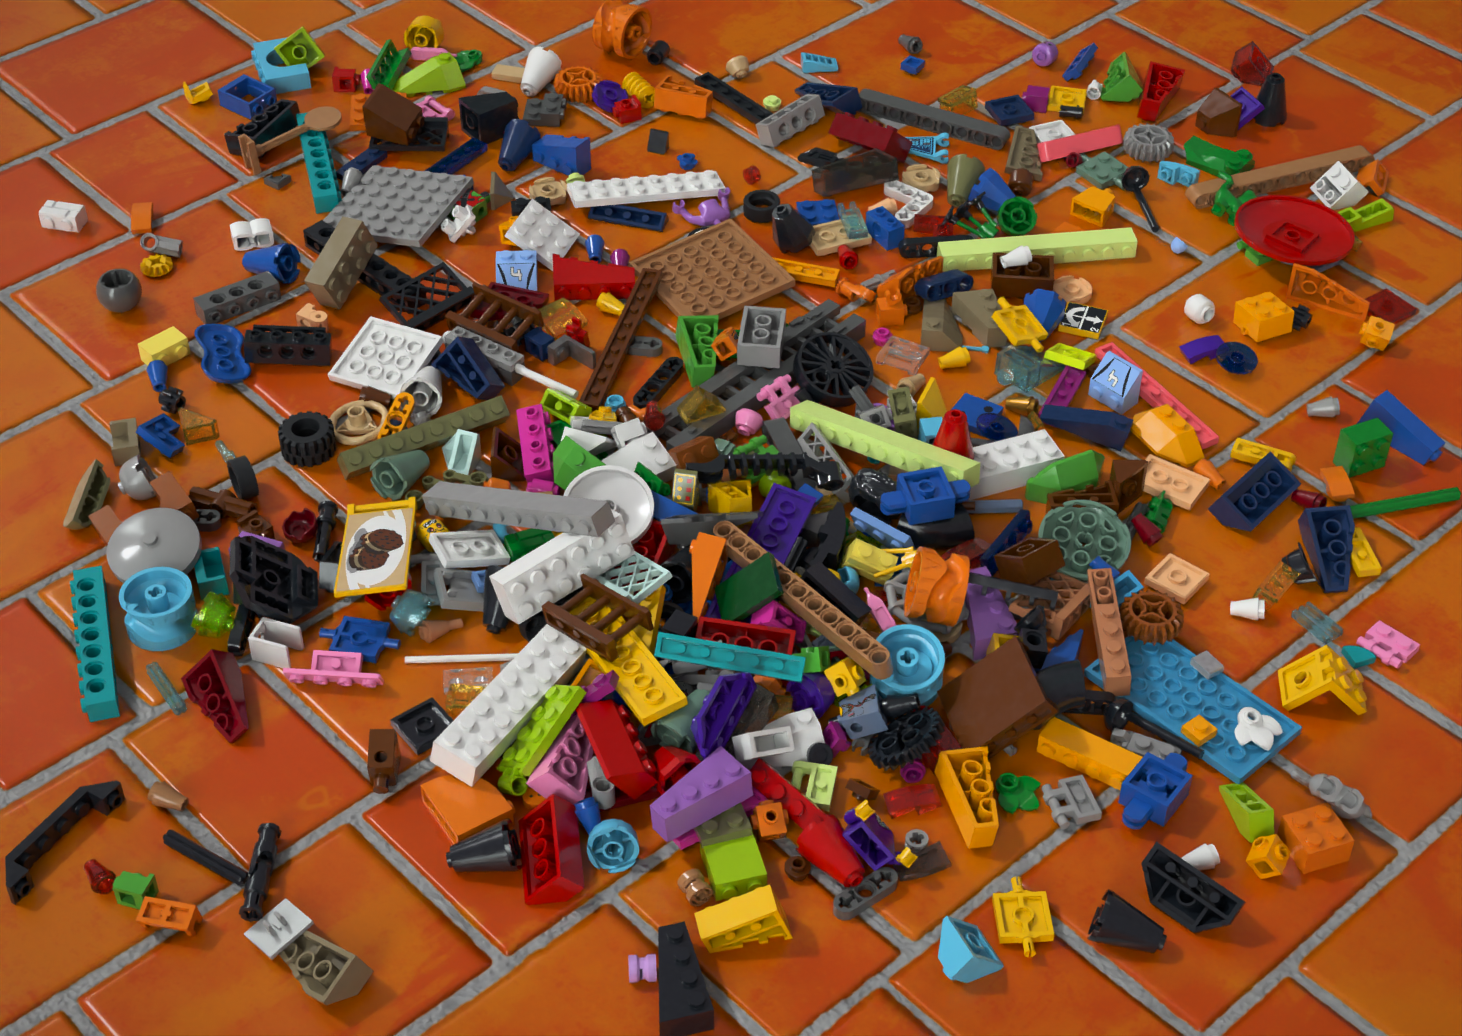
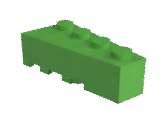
M719 315L678 316L675 337L692 388L698 387L714 376L716 353L711 345L717 337Z

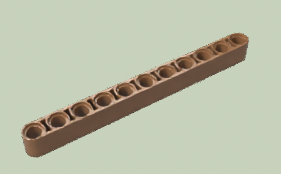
M1358 145L1231 175L1234 185L1228 190L1237 199L1247 190L1254 191L1255 195H1261L1315 182L1337 161L1353 173L1358 172L1360 168L1375 161V158L1364 146ZM1217 178L1192 184L1186 189L1185 196L1197 209L1213 206L1216 192L1226 181Z
M720 521L713 528L714 536L726 539L728 557L742 569L767 553L765 549L729 521ZM775 558L784 592L778 598L874 678L880 680L889 678L894 670L888 649Z

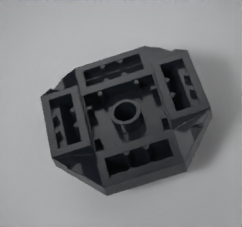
M239 536L230 542L229 574L233 582L234 604L256 612L259 619L268 617L288 624L309 614L318 606V574L311 567L307 568L302 560L294 554L254 536Z

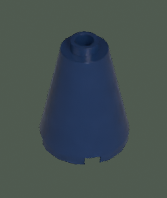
M512 119L505 127L498 164L505 171H514L532 153V144L541 138L538 129L535 126L534 128L528 125L529 122L525 120Z

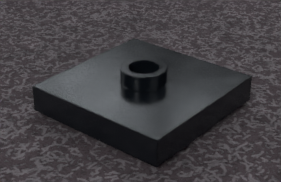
M433 697L390 719L393 729L396 730L417 755L432 748L433 741L454 721Z

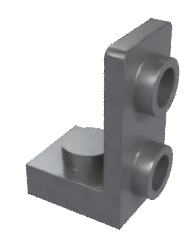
M563 335L547 346L548 363L553 366L570 356L592 370L596 367L595 351L567 335Z

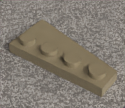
M1016 125L1004 173L1010 174L1013 170L1025 168L1032 173L1034 180H1042L1043 173L1040 170L1041 163L1038 160L1039 152L1036 149L1037 142L1034 129Z

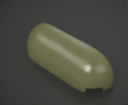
M97 459L88 467L76 488L63 522V526L66 528L79 530L90 526L92 523L88 516L100 510L110 486V477L107 478L102 469L104 465Z

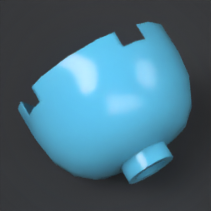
M604 820L597 824L589 834L587 842L588 858L594 867L599 870L601 867L609 869L608 873L623 872L633 866L635 859L639 855L640 844L637 833L630 824L622 820Z

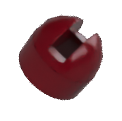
M1075 152L1070 153L1066 158V164L1071 168H1076V166L1083 163L1082 156Z

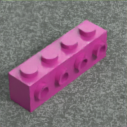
M542 404L517 409L524 475L527 483L532 482L533 478L554 482L552 458L555 449L554 445L550 444V441L554 439L551 428H548V425L551 424L549 412L544 411Z

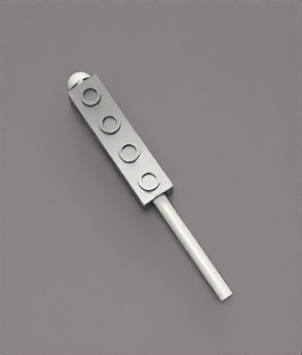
M460 326L455 327L452 331H446L442 336L446 348L457 336L472 338L501 381L513 386L525 376L554 390L562 391L575 399L579 395V391L527 369L524 363V355Z

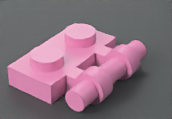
M788 374L783 377H777L774 383L764 386L756 394L759 401L768 399L770 404L764 408L771 419L780 417L787 419L790 416V407L800 403L794 396L795 392L800 388L797 385L791 389L788 384L791 382V377ZM780 390L783 395L778 397L775 392Z
M1380 620L1366 632L1365 638L1360 636L1356 642L1357 645L1379 657L1382 663L1387 666L1392 665L1397 669L1402 665V662L1406 663L1419 651L1420 644Z

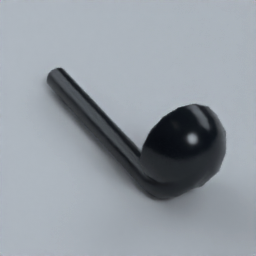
M1131 166L1122 174V186L1127 191L1134 193L1151 230L1157 232L1159 231V226L1141 192V189L1149 182L1150 175L1141 166Z
M1125 699L1115 700L1104 711L1103 719L1106 728L1113 732L1114 728L1123 730L1128 721L1198 759H1201L1204 755L1203 749L1132 712L1133 703Z

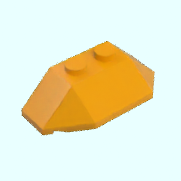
M1164 404L1134 415L1130 431L1156 456L1171 462L1180 463L1185 468L1193 466L1205 458L1195 429L1170 405Z

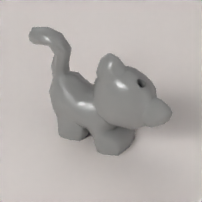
M1297 769L1290 772V776L1294 780L1309 787L1313 796L1328 802L1338 817L1354 819L1363 815L1367 818H1372L1371 808L1364 803V797L1360 791L1342 784L1337 777L1325 773L1310 777Z

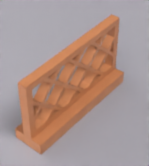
M1058 572L1053 576L1040 579V583L1034 586L1058 591L1056 606H1060V608H1055L1054 611L1050 610L1051 600L1041 598L1035 599L1034 605L1030 606L1028 605L1030 596L1021 594L1010 604L1008 611L1024 617L1039 604L1044 606L1045 616L1051 617V620L1046 618L1047 625L1045 627L1052 629L1050 637L1059 640L1090 608L1089 585Z

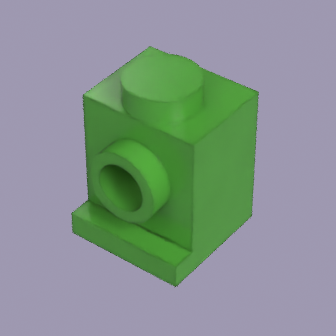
M829 646L801 648V653L792 654L806 657L804 673L822 672L831 666Z
M123 871L120 876L116 877L113 883L117 904L139 910L145 896L155 898L159 892L155 874L149 873L148 877H145L140 873Z

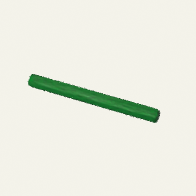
M1458 487L1352 505L1350 508L1353 519L1459 500L1461 491H1459Z

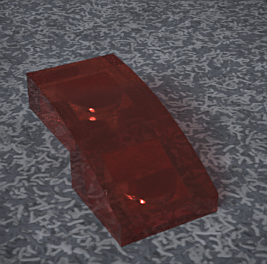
M935 784L912 785L883 793L891 819L914 810L917 811L918 815L942 806Z

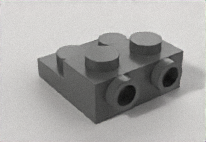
M545 93L544 100L538 98L527 99L523 120L529 122L530 126L560 127L561 120H564L565 117L564 109L567 107V99L563 98V94Z

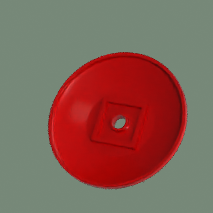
M1267 195L1253 198L1239 207L1234 219L1235 229L1247 245L1265 256L1290 264L1316 266L1337 262L1351 252L1355 241L1352 227L1339 213L1318 202L1296 196Z

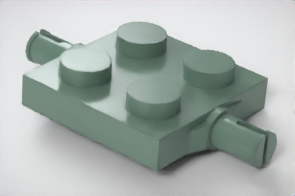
M1105 151L1093 158L1088 157L1084 153L1080 154L1083 158V163L1076 166L1077 174L1101 190L1113 185H1117L1124 190L1121 182L1122 174L1129 167Z

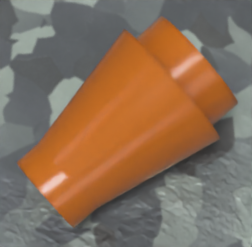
M1204 458L1193 468L1194 473L1209 478V485L1216 490L1221 489L1226 483V480L1210 460L1207 461Z

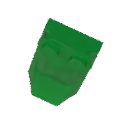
M1196 136L1191 137L1184 143L1186 164L1217 177L1220 171L1234 175L1250 171L1254 168L1255 160H1253V155L1246 149L1234 152L1213 145Z

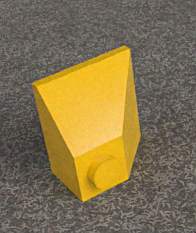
M934 377L930 378L917 402L916 421L918 434L920 419L942 417L943 420L947 412Z

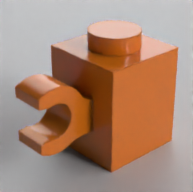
M898 288L893 296L890 295L889 289H887L885 297L876 299V317L879 327L904 325V316H907L908 311L907 305L903 304L900 289Z

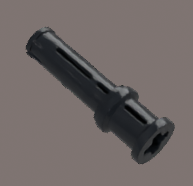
M323 501L318 505L319 516L316 518L318 530L312 556L317 562H320L327 553L331 532L336 527L335 516L338 513V506L332 501Z

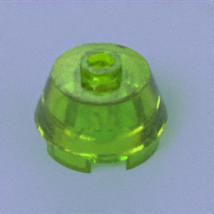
M210 591L203 599L205 603L199 613H195L191 627L198 632L199 636L220 639L226 631L229 632L231 630L236 607L222 593L217 594Z

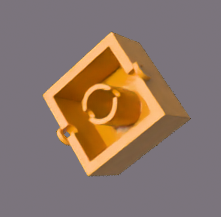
M1264 292L1260 295L1236 301L1233 323L1241 329L1243 335H1249L1256 342H1260L1292 332L1294 310L1273 293Z

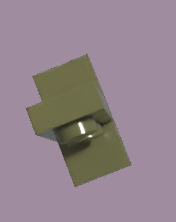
M909 387L888 390L895 432L918 440L917 421Z

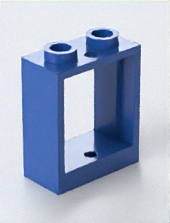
M245 74L218 89L220 106L250 120L251 117L264 113V109L277 102L275 88ZM248 94L256 97L251 102L241 99Z

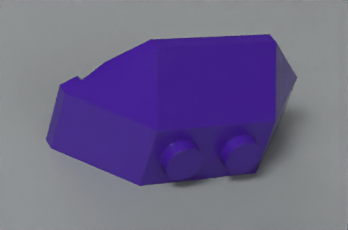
M741 672L720 675L709 695L705 696L703 705L698 715L693 718L691 730L703 760L718 747L722 746L724 748L757 688L751 673Z

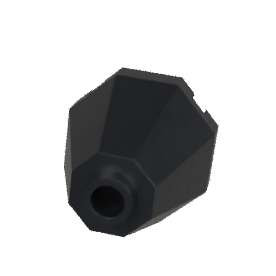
M781 204L774 208L772 213L773 240L780 251L787 253L786 250H790L791 253H797L809 246L812 242V234L813 236L815 235V230L808 219L790 204Z

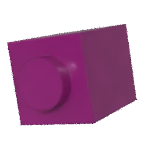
M1028 85L1027 92H1023L1022 99L1033 112L1046 113L1050 88Z

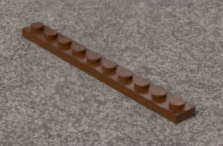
M643 268L579 400L591 407L592 411L599 410V406L603 405L663 278L662 270Z

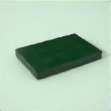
M767 552L714 587L721 619L737 622L744 620L784 593L774 555L770 552Z

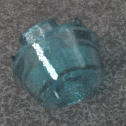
M407 589L402 596L398 595L391 605L393 609L389 618L401 634L405 633L412 637L415 634L413 628L421 626L422 620H426L431 612L428 606H433L435 601L429 598L427 593Z

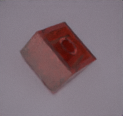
M1254 41L1235 52L1231 66L1232 75L1238 78L1241 83L1262 86L1266 77L1272 74L1274 70L1272 63Z

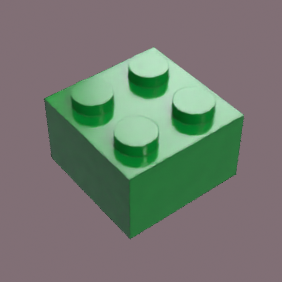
M1378 417L1342 428L1333 463L1336 466H1343L1349 478L1385 467L1393 432Z

